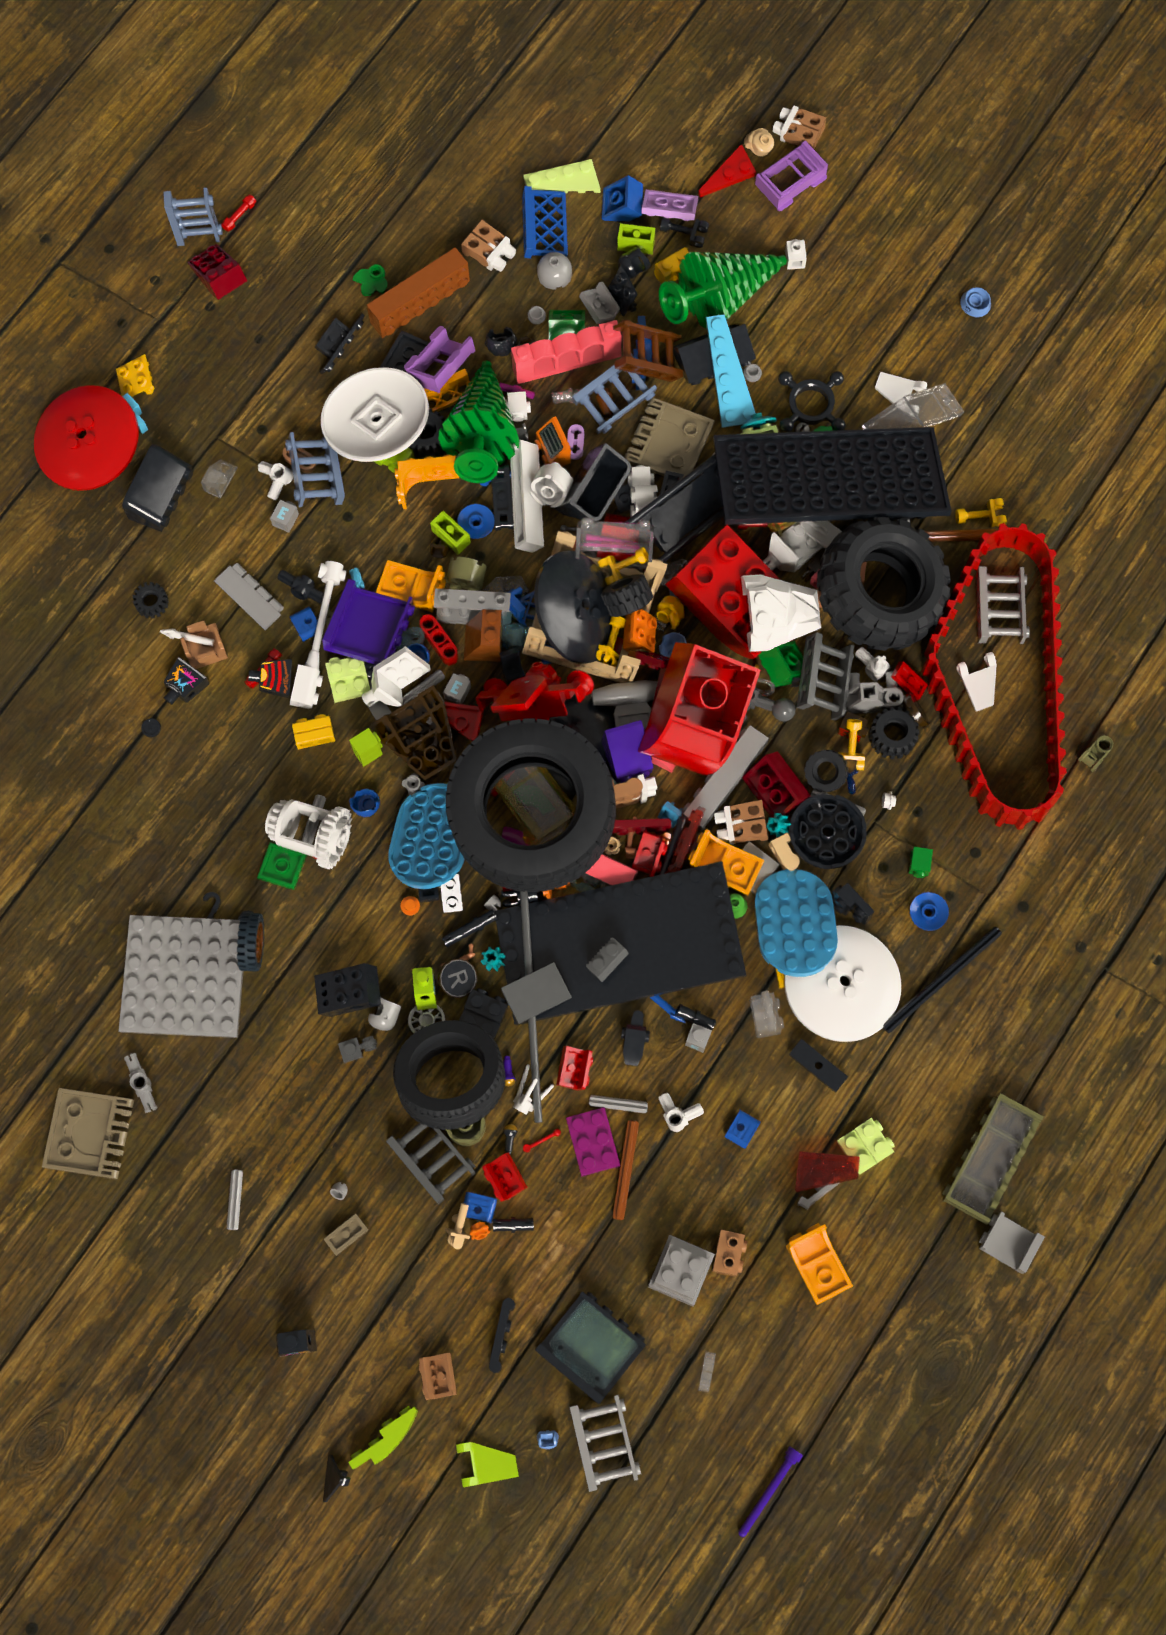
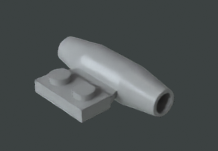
M640 680L597 688L591 693L592 703L597 706H616L614 712L615 727L641 720L643 728L646 730L651 713V708L647 702L654 700L658 681Z

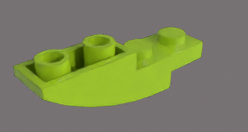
M408 1406L399 1412L400 1417L396 1420L390 1418L382 1424L383 1428L379 1430L383 1439L380 1440L377 1437L368 1444L370 1448L364 1452L360 1449L352 1454V1460L348 1462L351 1468L356 1469L369 1459H372L375 1465L385 1459L400 1444L410 1430L418 1412L417 1408L413 1407L411 1409Z

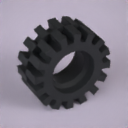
M147 582L143 583L144 587L139 585V590L135 589V595L132 597L134 600L133 604L141 616L144 615L145 618L150 616L151 619L155 618L154 615L160 617V612L164 614L166 612L164 608H168L167 603H169L164 588L160 587L158 583L154 585L153 582H150V585ZM156 595L158 598L156 604L152 606L144 604L146 596Z

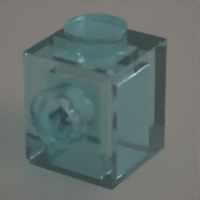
M519 622L502 625V647L508 650L518 648V651L521 652L528 634V626Z

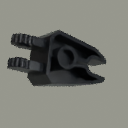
M639 1010L634 1011L631 1025L627 1024V1027L622 1028L621 1039H625L623 1048L625 1065L638 1066L643 1056L644 1043H649L650 1031L646 1030L647 1027H643L644 1014Z

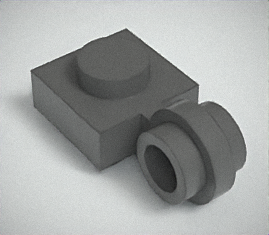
M370 1036L362 1039L363 1043L360 1045L357 1038L338 1043L343 1062L347 1063L363 1058L361 1050L365 1049L368 1052L376 1049L377 1040Z

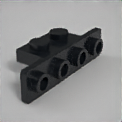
M363 313L356 318L350 328L337 318L333 319L314 348L329 358L319 371L321 374L331 371L335 365L333 362L335 358H340L345 351L343 349L346 343L349 344L353 340V332L362 327L364 324L362 319L365 317Z

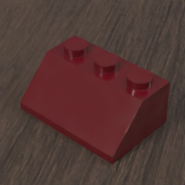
M778 751L765 755L742 777L756 798L762 800L763 807L770 817H774V813L788 816L803 801L811 797Z

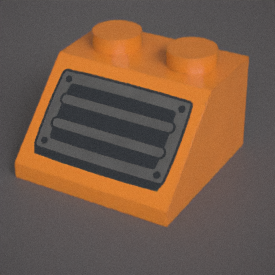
M555 416L536 432V440L534 442L538 445L539 450L542 451L543 455L541 457L544 465L557 462L563 467L571 463V449Z

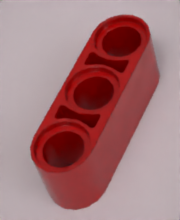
M430 614L422 616L420 628L424 637L443 663L448 666L456 664L458 661V651L455 644L434 616ZM427 623L433 624L430 628L424 627ZM441 637L444 639L442 642H435L436 638ZM447 652L454 653L451 657L445 656Z

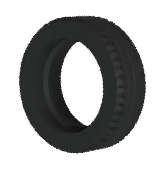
M456 1020L433 1023L415 1032L405 1041L397 1053L393 1068L394 1084L403 1108L406 1109V1112L417 1122L442 1130L463 1128L484 1118L499 1102L498 1100L504 1091L506 1079L502 1056L492 1036L477 1025ZM448 1051H463L481 1060L483 1074L480 1080L471 1090L458 1097L449 1099L432 1098L421 1093L416 1085V1077L421 1067L438 1054Z

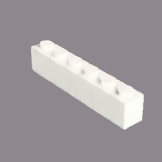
M520 440L518 448L513 444L515 455L510 459L514 540L516 549L533 553L544 547L542 505L531 495V483L540 468L539 448L537 444Z

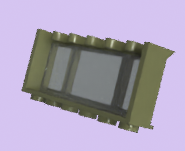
M1001 1093L997 1098L993 1097L988 1106L991 1108L989 1115L984 1114L979 1123L982 1126L980 1132L975 1131L970 1140L973 1143L971 1149L965 1150L961 1157V1160L964 1161L961 1168L956 1167L952 1175L955 1178L952 1185L947 1184L942 1194L945 1196L943 1202L954 1206L985 1225L990 1222V1218L997 1208L1003 1193L1006 1191L1009 1181L1017 1170V1166L1034 1137L1038 1125L1044 1118L1042 1115Z

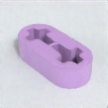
M575 424L569 428L567 437L571 449V459L573 460L582 457L584 447V429L581 425ZM575 431L579 433L577 439H574ZM574 445H577L576 453L572 451Z

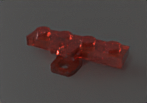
M699 806L696 811L692 810L688 819L691 821L689 828L685 827L682 831L674 856H677L675 863L671 862L667 873L682 870L688 853L691 854L692 850L697 849L699 835H696L706 811L705 808Z

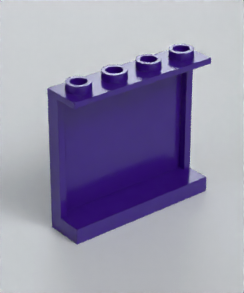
M348 579L322 639L324 650L375 665L379 664L396 653V647L401 645V635L403 631L407 630L408 618L413 615L415 610L412 597L409 596L407 602L357 588L356 581Z

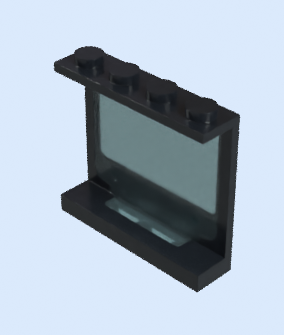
M581 1292L577 1300L535 1351L597 1404H600L646 1346L643 1343L645 1338L637 1332L631 1333L627 1329L629 1325L621 1318L618 1321L611 1316L613 1312L605 1305L600 1307L596 1303L597 1298L590 1292L586 1294Z

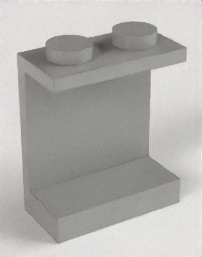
M1002 1211L997 1215L994 1214L988 1224L991 1226L988 1233L984 1232L979 1240V1243H981L979 1249L1019 1273H1026L1045 1237L1039 1233L1033 1234L1004 1217L1005 1213Z

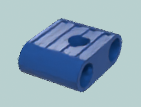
M310 607L289 616L303 642L315 636L318 621Z
M740 1110L727 1131L725 1138L746 1149L761 1121Z
M466 1192L464 1203L469 1205L466 1218L492 1223L497 1199Z

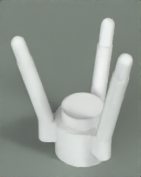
M528 1064L525 1067L517 1095L513 1100L515 1103L513 1108L527 1115L528 1111L533 1112L534 1110L533 1103L531 1104L532 1099L529 1096L538 1081L535 1078L526 1094H522L530 1068ZM551 1084L547 1089L544 1090V1092L541 1094V1100L554 1087L553 1084Z

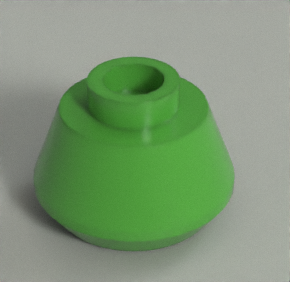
M730 893L734 918L738 919L746 913L747 901L741 894Z

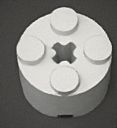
M557 462L543 465L539 468L531 483V495L541 505L545 506V504H548L551 507H558L565 501L572 486L573 478Z
M634 485V487H630L631 503H634V505H630L631 517L657 498V485Z

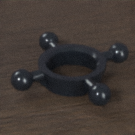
M783 371L779 374V383L783 386L788 385L792 389L789 405L793 415L780 421L779 427L783 432L792 431L796 421L808 425L829 421L833 431L845 429V421L842 418H835L831 414L835 404V397L831 388L834 385H841L844 381V375L840 371L832 372L826 384L814 379L804 380L797 384L793 381L790 372ZM807 390L817 391L825 397L827 408L819 415H806L796 406L797 396Z

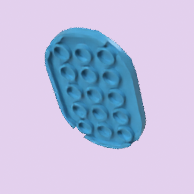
M436 783L421 787L420 791L412 796L409 795L399 809L388 858L395 876L409 887L431 889L441 886L450 881L459 872L465 859L455 843L446 814V791L448 784Z
M786 869L775 872L767 877L759 886L755 897L758 944L763 958L768 964L770 963L778 969V972L788 976L806 977L817 974L832 961L838 943L834 905L830 890L820 878L803 870L795 869L790 871Z

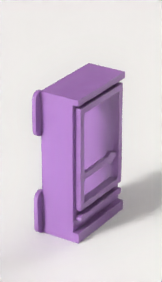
M805 140L799 147L762 173H758L755 185L778 211H782L793 203L792 198L809 186L816 187L827 179L828 164ZM798 158L811 171L805 176L792 163ZM790 165L801 179L781 192L772 183L770 178Z
M439 326L431 334V342L418 356H412L404 365L406 372L413 376L423 388L440 393V389L464 363L467 357L476 351L472 337L469 336L463 344L449 340L447 331L443 326ZM440 354L450 356L446 361L437 359ZM434 361L444 364L435 376L424 373Z

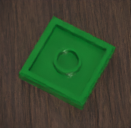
M270 842L257 878L295 890L307 855Z

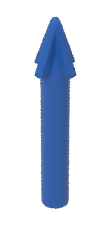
M659 995L649 997L671 1015L670 1018L686 1023L685 1019L675 1015L676 1009Z

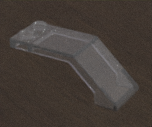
M946 383L904 396L864 423L862 428L865 430L930 427L960 417L964 410Z

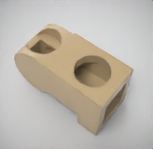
M788 833L772 840L769 847L781 868L793 871L797 869L800 860L791 851L788 845L791 839Z

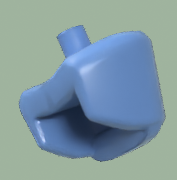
M556 1431L538 1432L537 1441L540 1448L552 1449L557 1446L559 1435Z

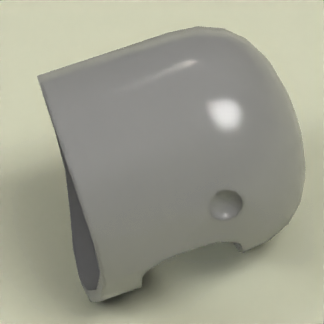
M380 997L381 1005L378 1006L376 1015L369 1014L368 1021L372 1027L388 1031L395 1026L401 1006Z

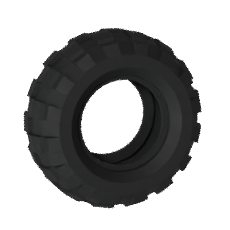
M874 517L865 522L863 520L857 521L847 526L846 529L832 540L820 559L821 567L817 572L818 591H821L819 600L823 611L828 612L831 617L830 623L837 631L842 630L848 635V640L858 645L863 643L868 645L870 649L884 651L888 648L899 650L910 647L936 628L940 617H943V612L950 599L951 592L948 587L951 582L949 567L944 565L942 560L944 554L938 545L934 546L928 539L930 535L922 529L916 530L912 528L910 522L901 519L891 521L889 517ZM880 561L890 565L900 574L906 586L904 606L887 607L877 603L867 594L860 577L862 563Z

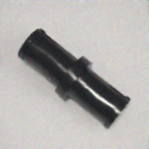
M682 1004L678 1005L675 1012L676 1016L690 1021V1024L693 1025L694 1023L709 1030H713L716 1023L715 1019L701 1014V1011L692 1010Z
M511 1217V1219H493V1232L511 1231V1233H515V1231H534L533 1218L515 1219V1217Z

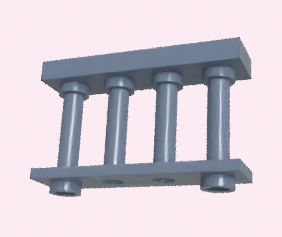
M204 188V197L179 200L173 198L171 191H164V208L177 246H185L184 238L195 235L214 234L216 242H220V235H223L222 225L218 224L213 208V196L209 195L207 188ZM205 205V207L203 208L181 210L178 208L185 206ZM208 215V217H203V218H192V219H183V218H181V217H187V216ZM208 224H211V226H212V227H202V228L186 229L187 226L208 225Z
M613 365L573 395L572 401L575 405L579 403L581 405L584 404L600 426L596 429V433L602 432L605 434L612 428L611 424L643 400L649 401L656 395L654 392L657 387L654 385L649 389L638 374L628 372L643 392L640 397L634 400L618 378V374L623 370L615 369V365ZM608 381L610 383L613 382L629 404L621 411L604 390V384ZM593 392L600 395L614 414L608 421L603 419L589 400V395Z
M290 432L288 440H285L286 451H289L295 483L294 499L295 501L298 500V506H303L305 498L331 497L334 498L335 505H342L345 493L337 452L330 447L325 437L321 440L295 441L294 433ZM322 447L326 452L324 456L298 458L296 448ZM325 464L328 465L329 471L327 473L301 474L299 465ZM328 480L332 486L330 489L304 491L302 481Z

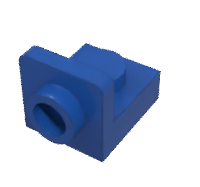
M521 587L513 588L507 592L511 593L510 612L518 621L524 617L526 610L525 604L519 599L523 590Z

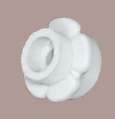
M889 791V793H883L882 808L891 810L892 807H895L896 796L892 795V792Z

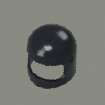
M634 247L622 254L617 261L618 269L623 265L629 279H633L637 274L651 268L648 258L638 247Z

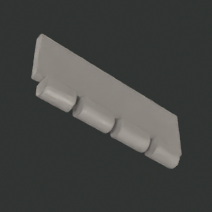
M238 563L233 567L229 566L214 580L264 630L269 628L281 616L280 612L284 607L275 598L271 600L272 595L262 586L259 587L260 584L250 574H247V571Z

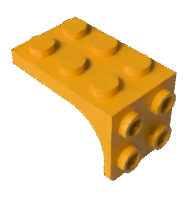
M444 455L436 458L428 456L424 459L409 458L405 461H397L398 468H395L396 492L398 502L402 504L403 509H407V493L416 483L459 478L454 470L456 456Z
M387 560L376 593L406 602L410 596L416 608L433 612L435 588H445V572H443L441 565L437 566L435 572H429Z
M708 829L704 833L701 832L697 839L698 847L696 850H692L688 859L691 868L723 862L728 887L749 896L764 864V859L723 842L713 836Z
M819 1223L808 1228L805 1235H802L800 1232L790 1237L789 1243L786 1245L816 1306L853 1287L831 1245L826 1232V1225L820 1226Z

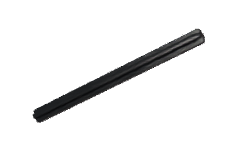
M995 926L895 1013L883 1025V1029L887 1033L892 1032L1001 936L1002 932L999 928Z

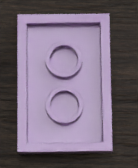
M646 189L641 214L679 218L684 221L694 220L698 196Z

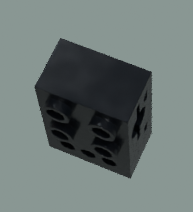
M363 963L314 976L319 1015L333 1017L381 1005L377 966Z

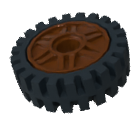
M242 913L237 939V959L240 971H259L261 968L264 949V919L262 914Z

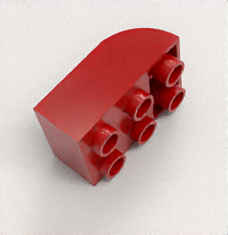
M726 525L665 585L725 646L743 657L754 659L762 651L749 652L747 633L751 631L748 595H743L741 576L764 575L774 579L779 578Z
M675 642L638 752L703 776L715 773L726 762L736 744L761 670L696 644Z

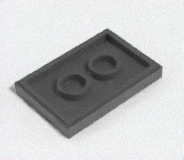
M554 962L501 988L518 1024L572 998Z

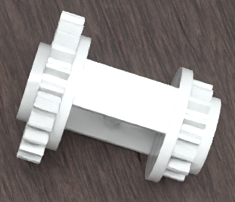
M293 799L289 801L280 800V803H275L271 807L267 815L265 831L269 834L270 840L275 841L278 846L317 858L318 866L332 869L333 866H336L337 861H340V856H343V852L346 849L351 833L350 828L352 825L350 823L352 818H350V810L340 806L328 811ZM301 814L309 816V820L312 822H316L317 819L322 820L316 835L315 845L293 839L299 826Z

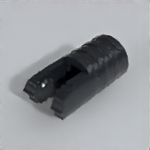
M513 889L501 891L503 897L517 895L516 898L504 900V907L521 905L520 891ZM528 892V903L538 902L537 892Z

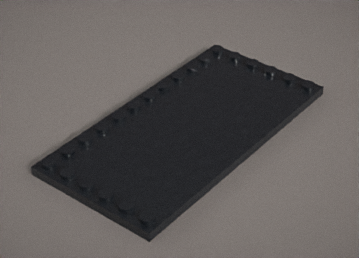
M934 427L714 435L713 438L725 525L951 515L952 510Z
M723 862L529 903L533 972L554 962L572 997L537 1015L536 1021L747 976ZM521 905L495 911L498 917L496 925L501 952L506 956L503 959V963L505 964L507 985L525 977ZM610 938H614L629 954L601 982L587 969L586 964H589L594 955H597V952H600V949L608 941H611ZM513 1015V1019H514V1024H515V1025H520V1024L528 1023V1020H526V1021H524V1022L518 1024L517 1021H516V1019H515V1017H514V1015Z

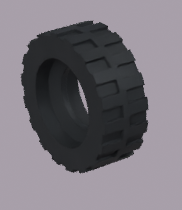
M817 751L806 762V767L804 768L805 778H807L808 784L813 789H817L820 792L835 791L848 778L849 768L847 767V761L836 751ZM828 761L835 766L836 774L831 780H823L818 776L817 769L822 762Z

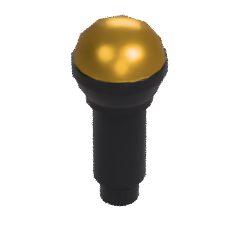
M512 1124L504 1128L506 1137L504 1151L505 1153L509 1152L510 1155L513 1149L514 1138L518 1132L516 1126Z

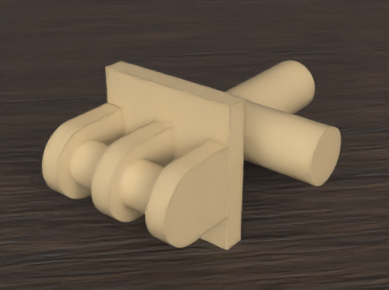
M461 1203L458 1215L452 1216V1221L456 1223L455 1228H445V1231L449 1234L447 1241L455 1249H460L463 1246L464 1238H470L466 1232L462 1231L469 1207L465 1203Z

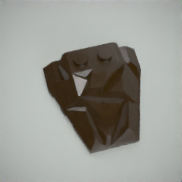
M435 685L418 694V697L394 712L384 715L370 724L373 731L379 736L380 742L393 750L395 755L400 756L424 780H427L458 760L445 702Z

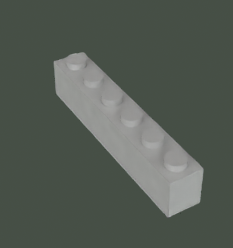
M752 726L740 732L738 736L739 741L735 744L726 762L714 774L707 776L704 781L706 783L702 789L698 788L693 796L695 798L693 802H688L682 810L686 822L700 832L703 831L714 816V813L718 811L768 743L769 738Z

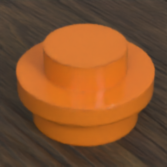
M408 896L401 902V910L406 915H415L420 909V903L416 897Z

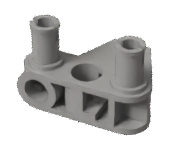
M893 671L885 673L887 688H883L877 682L860 683V674L850 673L846 704L847 711L850 713H882L884 709L889 711L890 707H894L895 710L900 707L903 710L904 695L902 689L898 687V683L890 677ZM891 698H894V699H896L897 701H896V702H892L890 699H891Z

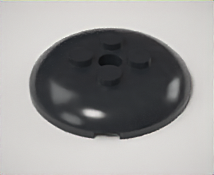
M818 794L806 799L796 808L790 821L789 836L794 850L805 862L818 868L835 869L851 863L861 853L866 842L867 827L863 814L854 803L840 795ZM828 829L832 832V836L823 835L822 831Z

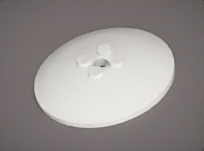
M372 368L358 372L342 381L325 401L321 413L323 435L334 451L348 459L371 462L390 458L408 448L422 433L429 415L428 398L422 385L413 376L404 371L394 368ZM381 417L379 421H373L374 418Z
M839 925L836 926L838 943L832 961L822 971L811 976L793 977L784 975V987L793 1013L806 1028L829 1040L852 1042L875 1034L894 1015L901 995V978L895 959L880 940L864 930ZM840 977H847L850 981L849 986H843L840 983Z

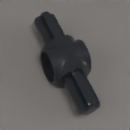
M284 570L279 572L277 579L290 586L291 593L300 600L311 598L322 605L324 593L315 589V583L311 578L305 575L296 578Z

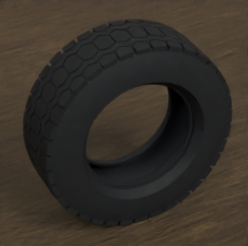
M544 719L509 721V723L505 722L497 725L494 729L492 727L482 733V736L479 735L471 742V745L469 744L456 761L450 774L446 791L448 824L455 843L464 859L487 880L515 891L543 892L565 886L567 883L580 878L581 875H584L594 866L606 849L614 829L616 817V800L612 777L598 750L578 732L576 733L575 730L566 725L563 726V724ZM532 766L544 767L559 773L574 789L577 796V806L572 821L558 837L539 845H519L502 838L487 821L486 808L491 791L499 780L514 770Z

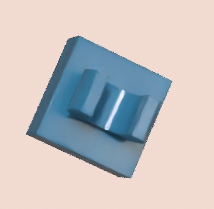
M667 801L663 805L658 818L670 819L671 827L674 828L683 813V809H678L674 806V802L670 803Z

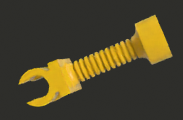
M989 499L987 503L988 510L966 512L964 508L956 509L955 517L957 524L966 523L967 519L989 517L991 527H999L1000 524L1007 522L1005 515H995V510L1003 508V499Z
M642 547L635 551V555L616 563L614 556H607L597 562L600 568L610 566L613 575L605 578L606 584L610 585L622 579L619 570L636 562L646 563L649 561V555L646 549Z
M611 616L609 624L612 625V630L607 646L599 645V650L596 653V658L599 661L601 660V655L605 654L603 658L604 664L608 665L609 661L613 660L611 666L614 667L617 666V659H619L620 655L613 649L619 629L624 628L626 619L623 617Z
M848 719L846 728L850 730L848 753L838 752V754L842 755L844 760H856V769L864 771L865 755L855 753L857 731L862 729V721Z

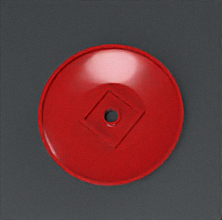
M95 385L73 388L57 397L41 415L34 434L36 460L43 473L61 487L77 491L102 487L117 478L131 462L138 444V421L130 404L117 392ZM82 431H86L85 437L80 439L79 434Z

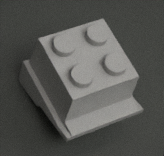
M669 1235L648 1288L693 1307L715 1254Z

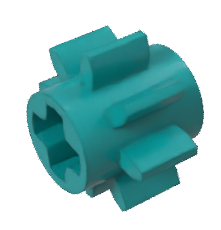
M774 813V817L768 818L767 828L770 831V835L780 837L784 835L783 833H789L791 823L787 819L788 816Z
M488 947L486 952H482L484 959L481 960V963L486 965L488 971L492 968L498 971L499 967L505 966L503 959L506 956L504 953H500L501 949L499 947L495 950Z

